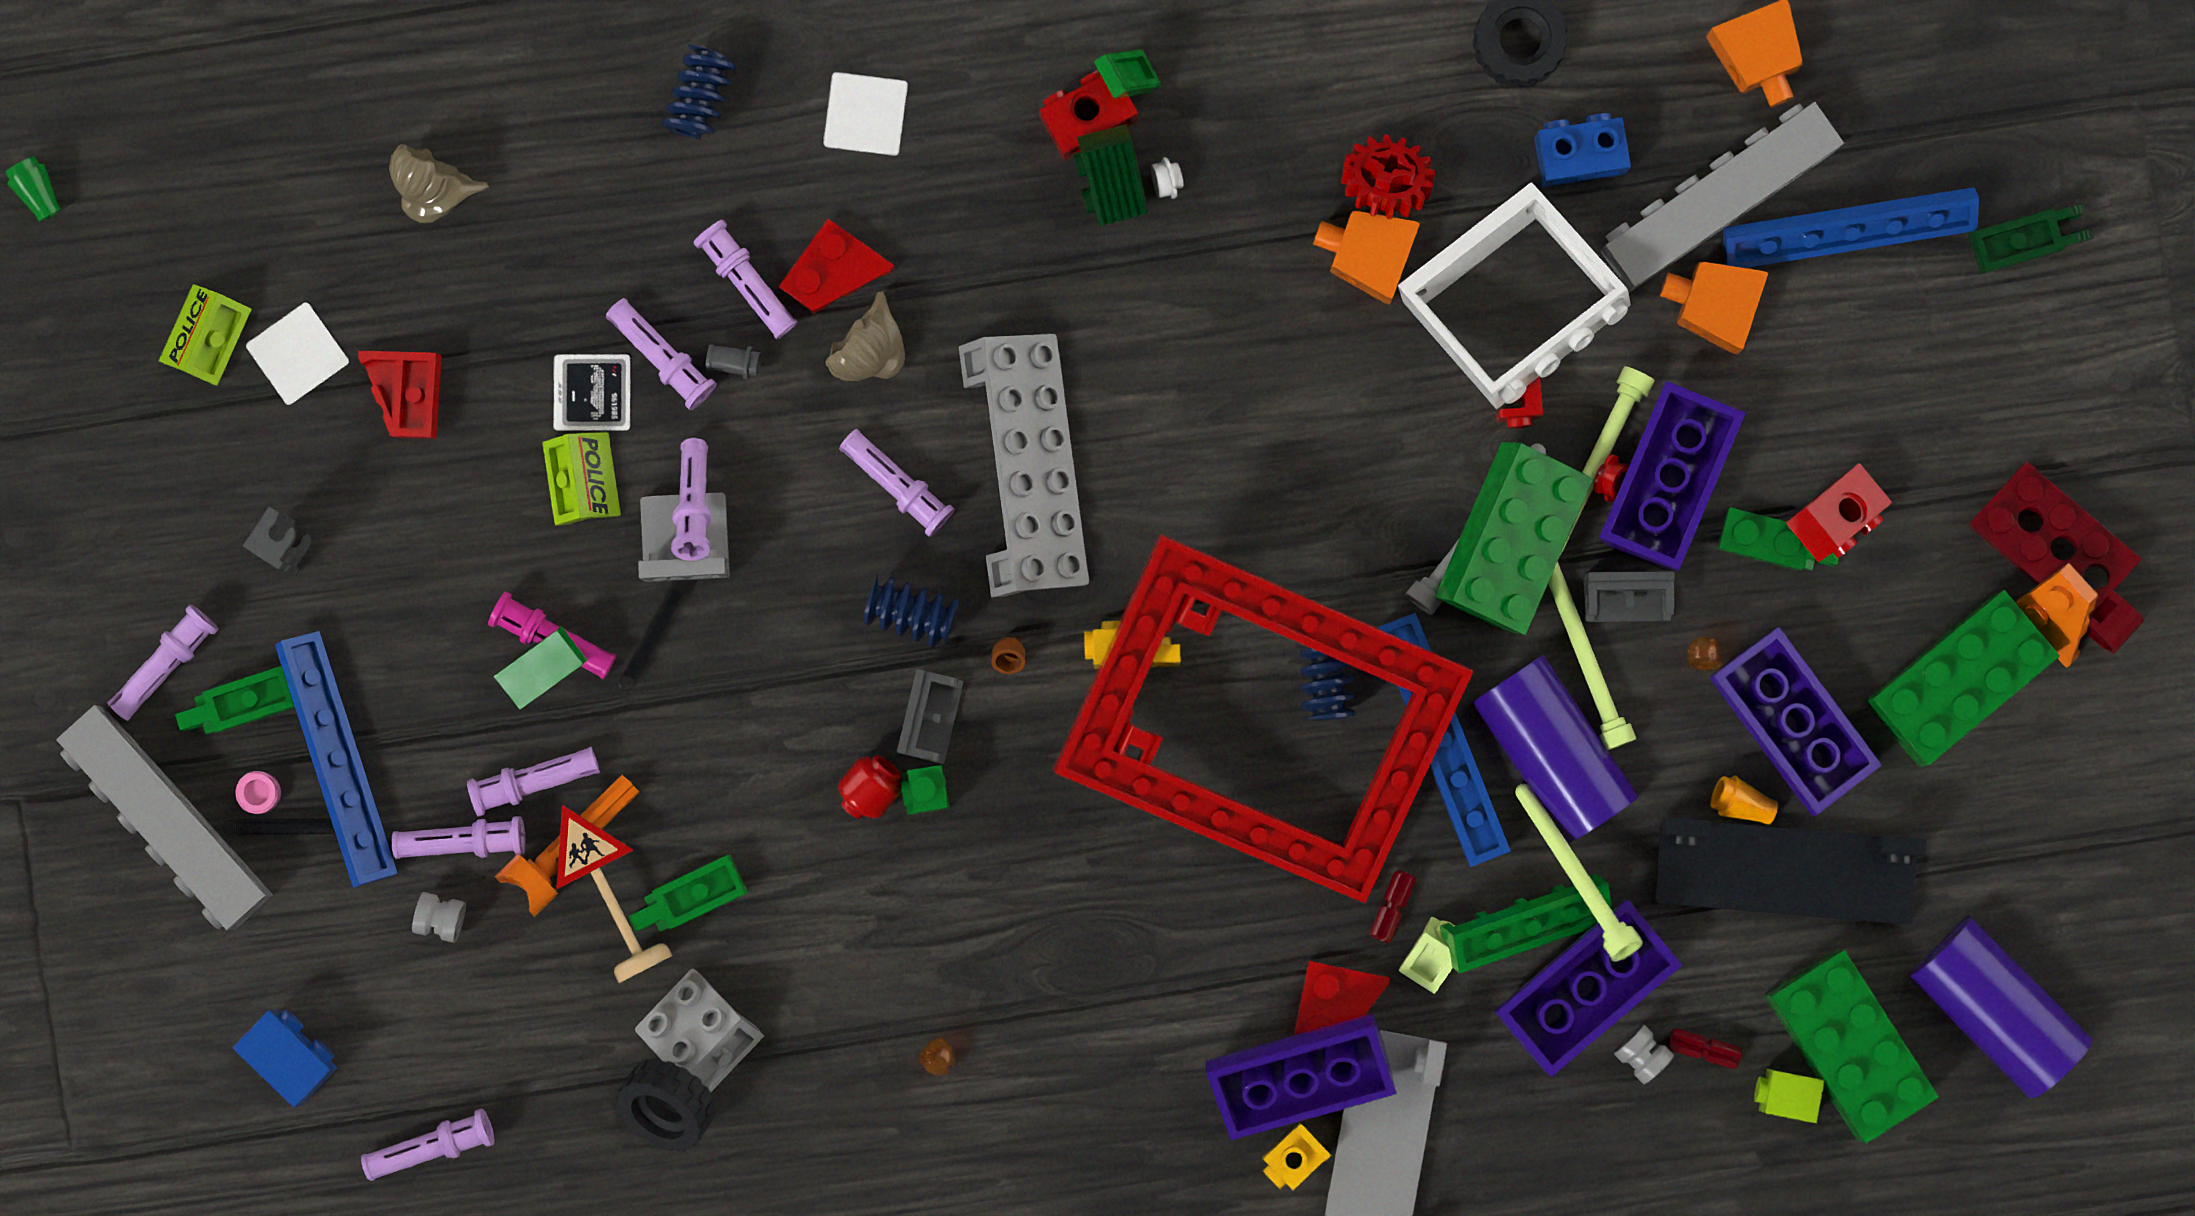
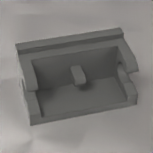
M268 507L243 544V547L278 570L296 576L300 570L297 566L310 548L311 536L306 534L301 538V543L297 547L291 548L296 538V529L293 528L296 520L285 513Z
M1674 571L1588 572L1584 575L1585 622L1671 621V615H1674Z
M916 669L897 753L945 764L964 681Z

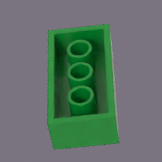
M1501 442L1437 589L1435 598L1505 632L1526 635L1593 478L1522 443Z
M2002 590L1987 598L1864 702L1918 767L1929 766L2060 657V655L2008 593Z
M1835 949L1764 995L1817 1079L1824 1080L1823 1088L1857 1141L1863 1143L1870 1142L1939 1097L1845 950Z

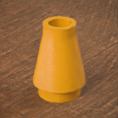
M1722 776L1717 782L1711 797V807L1718 810L1720 816L1757 821L1766 825L1772 823L1778 810L1777 801L1768 798L1737 776L1732 778Z

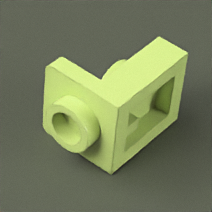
M1431 917L1423 933L1402 962L1399 972L1435 994L1453 967L1449 945L1444 941L1440 932V926L1450 922L1439 921Z

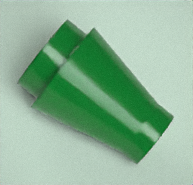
M35 156L29 157L5 171L9 179L6 184L33 212L39 222L61 211L45 164H39Z

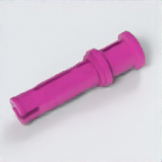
M507 591L498 600L488 621V625L493 628L498 625L519 636L520 642L525 645L527 643L531 645L533 642L539 643L560 627L546 620V614H544L543 610L539 608L532 610L513 600L512 594ZM565 630L588 659L581 667L600 676L604 680L617 655L611 654L582 639L580 636Z

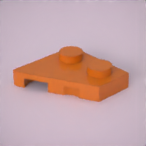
M2068 563L2020 597L2015 603L2060 655L2058 657L2060 662L2066 668L2069 667L2079 657V642L2087 632L2090 622L2089 614L2094 609L2098 594Z

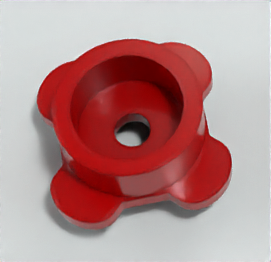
M1614 454L1609 455L1604 464L1597 470L1593 484L1594 491L1599 494L1603 493L1605 500L1608 502L1615 501L1629 465L1626 463L1621 464L1618 456Z

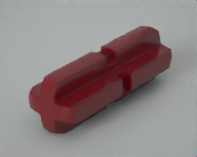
M1396 870L1393 873L1383 898L1386 902L1384 906H1380L1370 930V935L1373 938L1385 943L1392 941L1402 917V913H1400L1401 908L1406 907L1416 882V878L1413 875L1401 870Z
M1677 1028L1673 1029L1669 1036L1668 1049L1670 1051L1697 1059L1704 1057V1061L1731 1069H1737L1740 1064L1742 1049L1738 1046L1711 1038L1707 1041L1704 1036Z

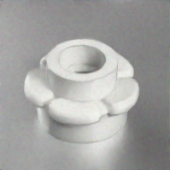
M1164 157L1160 163L1150 166L1151 177L1157 196L1161 198L1171 195L1173 199L1177 197V189L1183 187V178L1178 163L1170 164L1168 158Z

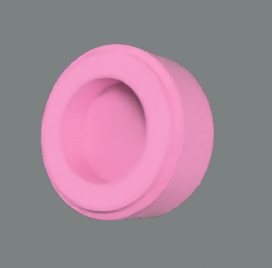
M253 771L247 773L239 780L236 787L238 804L242 809L253 814H265L272 811L278 805L281 798L279 782L274 776L266 772Z

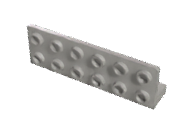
M1055 334L983 337L959 346L964 388H976L986 385L1007 550L986 555L991 598L1009 596L1030 590L1087 585L1089 577L1057 336Z
M1380 1030L1397 1094L1343 1109L1324 1216H1413L1435 1087L1440 1085L1447 1043Z

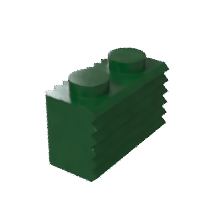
M1124 124L1077 137L1080 151L1074 152L1072 155L1078 178L1084 176L1087 178L1088 188L1081 189L1087 214L1095 212L1099 226L1148 214L1134 147L1127 125Z

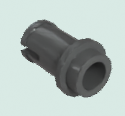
M715 344L709 345L706 357L707 371L713 370L743 375L745 380H749L750 376L758 377L761 366V352L754 351L752 346H748L744 350L717 346Z

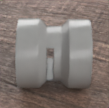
M422 892L414 913L412 933L426 936L434 931V934H438L441 940L455 943L463 925L466 902L451 899L448 902L442 901L440 903V899L436 894Z
M1644 1024L1629 1034L1613 1052L1622 1063H1629L1634 1068V1075L1642 1084L1652 1080L1674 1057V1054L1666 1046L1656 1044L1653 1040V1033Z

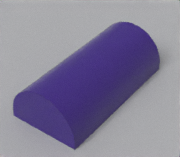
M1665 381L1599 539L1613 549L1639 561L1661 569L1679 572L1746 413Z
M1779 627L1751 644L1709 677L1811 816L1818 815L1882 765Z
M1541 655L1472 702L1568 844L1595 829L1639 797L1609 751H1606L1600 738L1544 655Z
M1624 899L1612 909V912L1619 923L1625 922L1627 927L1632 926L1642 940V945L1638 950L1622 960L1613 961L1603 946L1605 942L1603 934L1605 931L1597 922L1494 1010L1514 1038L1550 1077L1554 1076L1682 966L1627 899Z
M1969 915L1907 975L2028 1098L2032 1099L2040 1096L2059 1082L2082 1059L2093 1042V1039Z
M1373 1013L1208 1059L1205 1062L1206 1074L1231 1140L1397 1094L1386 1048Z

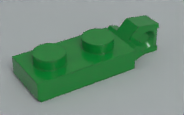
M1731 507L1727 508L1718 550L1797 571L1802 569L1812 571L1814 562L1832 567L1838 564L1839 558L1837 559L1833 553L1817 562L1785 521Z
M282 666L203 691L202 695L194 698L197 707L177 713L175 716L180 731L186 732L203 726L205 734L233 729L293 709L295 706Z
M731 854L652 890V894L644 897L648 907L628 916L635 932H639L654 924L657 925L660 932L667 929L672 930L748 894V891Z

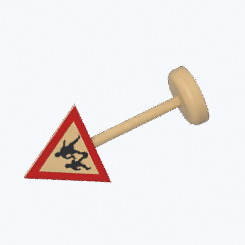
M562 805L556 889L591 873L633 957L615 967L614 975L618 983L673 956L668 946L662 943L642 951L600 867L633 851V849Z

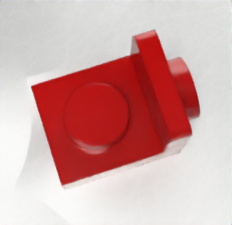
M1540 376L1527 385L1525 393L1515 401L1520 402L1521 408L1500 409L1496 413L1497 422H1507V428L1509 429L1533 426V420H1538L1543 415Z

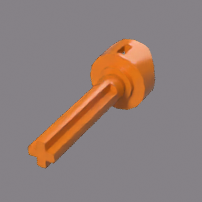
M621 775L580 816L602 830L640 792L628 779ZM560 835L537 857L535 862L531 859L526 861L518 853L495 876L500 883L517 885L527 892L529 911L534 917L558 895L551 886L553 882L550 877L558 873Z

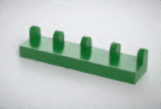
M1597 873L1590 874L1589 877L1612 910L1608 882ZM1558 885L1552 888L1551 894L1530 901H1526L1524 898L1514 900L1513 907L1492 914H1487L1485 911L1476 913L1475 920L1457 926H1452L1450 923L1440 926V932L1444 941L1449 945L1452 967L1460 974L1588 930L1598 921L1575 886L1565 888L1563 885Z

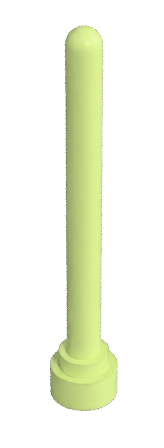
M1624 366L1617 380V383L1620 384L1617 392L1620 395L1582 472L1593 478L1563 550L1593 490L1597 470L1610 455L1635 401L1640 402L1643 396H1648L1655 382L1653 378L1638 370Z
M1557 561L1548 585L1603 724L1600 725L1602 734L1599 735V738L1606 751L1630 743L1637 738L1631 723L1626 724L1624 717L1619 718Z
M1525 783L1518 785L1515 790L1517 798L1605 931L1603 934L1605 939L1603 946L1612 960L1619 961L1633 954L1642 945V940L1632 926L1627 927L1625 922L1619 923L1531 787Z

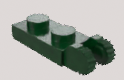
M2084 204L2058 211L2050 209L1971 232L1968 236L1980 275L2062 252L2067 247L2094 239L2092 229H2081L2062 237L2057 224L2062 221L2080 218L2086 214Z

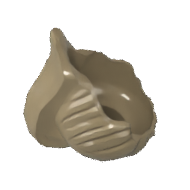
M401 144L398 145L391 155L390 175L395 188L402 196V209L409 218L420 223L433 222L446 216L467 196L489 188L487 182L472 180L469 176L460 173L456 167L436 161L428 149L416 150L408 145Z
M883 291L876 294L872 307L865 312L861 319L854 322L846 338L842 342H834L831 345V354L826 359V366L834 377L843 381H860L872 376L888 379L897 375L903 367L905 350L902 336L897 323L889 311Z

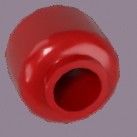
M874 755L873 758L868 756L858 758L842 777L838 785V790L844 799L841 802L842 807L857 819H861L863 816L872 819L882 817L901 793L902 787L899 781L901 774L899 770L880 755Z

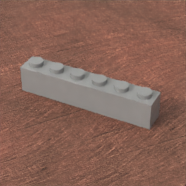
M1816 102L1805 109L1800 103L1795 105L1779 117L1782 125L1770 133L1766 127L1760 129L1744 141L1748 147L1736 156L1731 151L1725 153L1709 165L1713 170L1709 175L1699 180L1696 174L1675 188L1678 196L1665 204L1661 198L1640 212L1644 219L1630 228L1627 222H1625L1605 236L1609 243L1604 246L1601 253L1622 283L1627 287L1629 293L1825 160L1844 144Z
M94 705L56 739L64 748L60 755L75 771H79L82 768L92 780L88 786L93 793L104 803L110 800L120 811L117 815L120 823L130 833L135 834L139 832L149 843L145 847L147 853L159 865L168 864L177 875L173 879L175 884L189 898L195 895L205 906L202 913L215 928L220 929L224 927L226 930H236L274 896L105 707Z

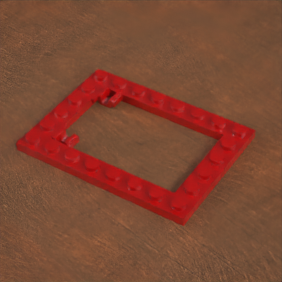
M1160 534L1053 770L1056 774L1366 903L1474 671L1453 660ZM1196 598L1208 603L1203 614L1191 610ZM1221 610H1224L1413 692L1342 845L1151 764L1163 738L1156 733L1146 732L1130 723L1134 714V710L1131 708L1166 631L1171 633L1175 622L1210 636ZM1129 744L1141 748L1137 758L1125 753Z

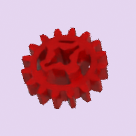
M1384 135L1381 143H1377L1372 136L1367 137L1365 147L1356 143L1352 154L1346 155L1341 183L1347 185L1345 195L1346 197L1357 196L1355 207L1358 209L1365 205L1370 206L1371 216H1375L1381 210L1385 211L1387 219H1392L1394 211H1399L1402 216L1409 217L1411 207L1420 211L1423 208L1424 200L1430 199L1435 170L1429 169L1430 157L1419 158L1421 147L1418 145L1411 149L1405 147L1406 139L1403 137L1397 144L1391 143L1389 135Z

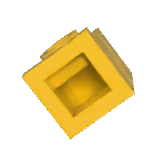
M1298 1122L1262 1156L1268 1164L1262 1171L1279 1189L1287 1184L1294 1190L1331 1155ZM1291 1152H1297L1302 1157L1301 1164L1296 1168L1288 1167L1285 1162L1286 1156Z

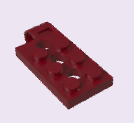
M2026 461L1969 523L1968 527L2036 585L2068 563L2083 579L2086 569L2090 567L2103 569L2108 578L2107 585L2100 589L2092 588L2098 594L2094 609L2089 614L2090 622L2086 634L2106 651L2115 654L2144 622L2141 615L2114 591L2142 559L2029 462ZM2024 511L2036 512L2041 517L2042 527L2036 532L2024 531L2018 524L2019 514ZM2057 539L2069 540L2075 549L2074 556L2065 561L2055 558L2051 552V543Z

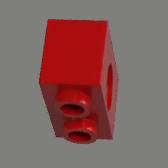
M1098 70L1085 76L1080 81L1082 86L1068 94L1065 90H1060L1050 95L1043 101L1045 107L1039 109L1040 118L1064 161L1073 157L1072 153L1080 151L1077 137L1124 124L1128 127L1138 121V111L1130 97L1114 99ZM1081 103H1093L1099 110L1098 115L1090 121L1079 119L1075 114V109Z
M1858 463L1789 519L1786 524L1817 562H1820L1831 553L1838 559L1858 543L1853 537L1858 531L1865 536L1884 520L1879 513L1892 502L1862 465Z

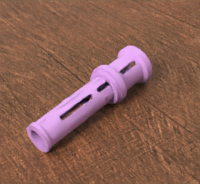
M720 220L701 233L693 244L697 248L704 249L716 264V273L723 278L729 277L748 301L749 305L774 334L775 339H779L798 322L796 319H793L774 295L773 291L748 262L750 259L748 250L737 245L726 231L727 224L725 221Z
M625 298L619 300L609 309L605 318L611 321L660 371V381L664 385L670 384L686 400L685 406L689 410L698 407L711 395L717 383L713 379L707 380L691 364L692 358L688 354L683 352L678 354Z
M858 429L853 430L841 443L839 450L849 456L871 478L898 500L896 503L898 510L902 513L908 512L926 528L925 534L932 537L954 513V507L951 505L945 506L927 490V483L920 480L914 481L888 456L863 436Z
M689 438L681 443L680 503L674 509L672 517L673 523L676 525V537L671 543L672 553L682 560L696 561L705 558L710 552V541L706 538V531L711 523V512L705 505L708 445L702 439Z
M189 604L185 609L187 614L171 632L165 631L161 635V645L132 675L119 692L107 702L111 706L110 708L123 719L129 721L131 716L164 682L167 676L181 662L191 661L194 658L193 651L209 634L215 635L219 630L216 624L195 606Z
M588 747L576 753L517 771L507 767L501 769V774L477 782L474 779L467 780V787L474 810L479 817L485 815V810L509 802L513 806L520 804L519 801L523 800V796L584 776L597 774L600 771L592 747Z
M515 816L512 821L487 823L485 819H478L470 827L407 832L394 831L392 834L393 856L395 859H400L403 857L474 852L476 856L485 858L488 857L489 853L514 851L516 855L518 853L523 855L525 852L524 823L521 816Z
M481 1108L475 1110L474 1115L453 1123L448 1120L443 1121L437 1126V1130L369 1154H363L361 1162L367 1179L374 1181L376 1178L410 1168L443 1155L454 1159L460 1156L461 1151L482 1144L486 1147L492 1146L495 1143V1138L490 1120L484 1109Z

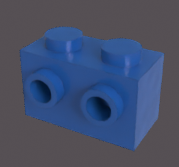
M1601 113L1586 117V123L1569 125V120H1556L1545 123L1543 125L1544 130H1538L1534 138L1542 187L1626 175L1631 168L1623 117L1611 119L1610 113Z
M278 1009L268 1010L237 1042L233 1049L294 1108L303 1106L338 1069L331 1061L335 1056L321 1041L315 1039L311 1042L300 1031L304 1027L303 1024L286 1009L282 1013Z

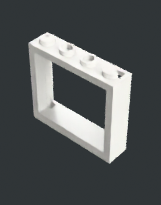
M1532 182L1397 285L1403 303L1496 409L1504 403L1510 404L1518 400L1525 393L1527 385L1539 376L1544 378L1554 372L1562 358L1573 350L1580 351L1592 341L1594 334L1606 324L1613 325L1617 323L1627 313L1628 307L1631 306L1627 287ZM1537 219L1605 296L1494 382L1426 303Z

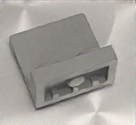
M706 493L705 505L711 512V523L706 531V538L710 541V552L705 558L696 561L682 560L676 557L671 549V543L676 537V525L673 523L672 517L674 509L680 503V495L646 496L641 498L643 561H638L639 579L644 582L730 578L727 508L724 493Z
M690 969L635 1028L636 1033L662 1061L667 1062L668 1060L674 1062L677 1066H683L688 1069L691 1074L697 1076L702 1081L705 1087H708L710 1092L719 1085L764 1037L754 1024L737 1013L695 969Z

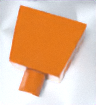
M1779 0L1712 27L1706 36L1707 40L1739 91L1746 93L1762 87L1770 108L1794 98L1786 76L1798 71L1802 66V56L1788 0Z
M1352 211L1346 229L1321 221L1313 245L1336 253L1330 270L1331 273L1383 303L1390 305L1420 223L1394 217L1387 219L1383 215L1376 214L1371 216L1370 213Z
M1699 262L1693 270L1691 279L1668 272L1659 296L1682 304L1677 324L1737 355L1744 348L1768 273L1760 270Z

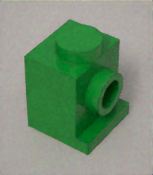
M942 765L907 770V772L901 773V787L907 815L950 809L944 767Z

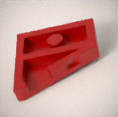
M827 219L782 281L779 288L808 310L816 313L830 306L835 300L843 296H849L862 289V286L892 273L895 266L830 219Z
M358 351V359L365 366L373 385L370 388L374 398L383 409V420L390 436L395 438L437 439L442 355L427 352Z
M1308 961L1294 1035L1365 1016L1389 985L1390 978Z

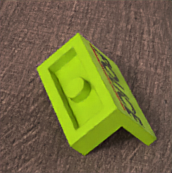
M193 284L159 362L217 386L251 312V308L217 292Z
M608 432L566 434L542 442L555 525H569L590 518L621 516Z

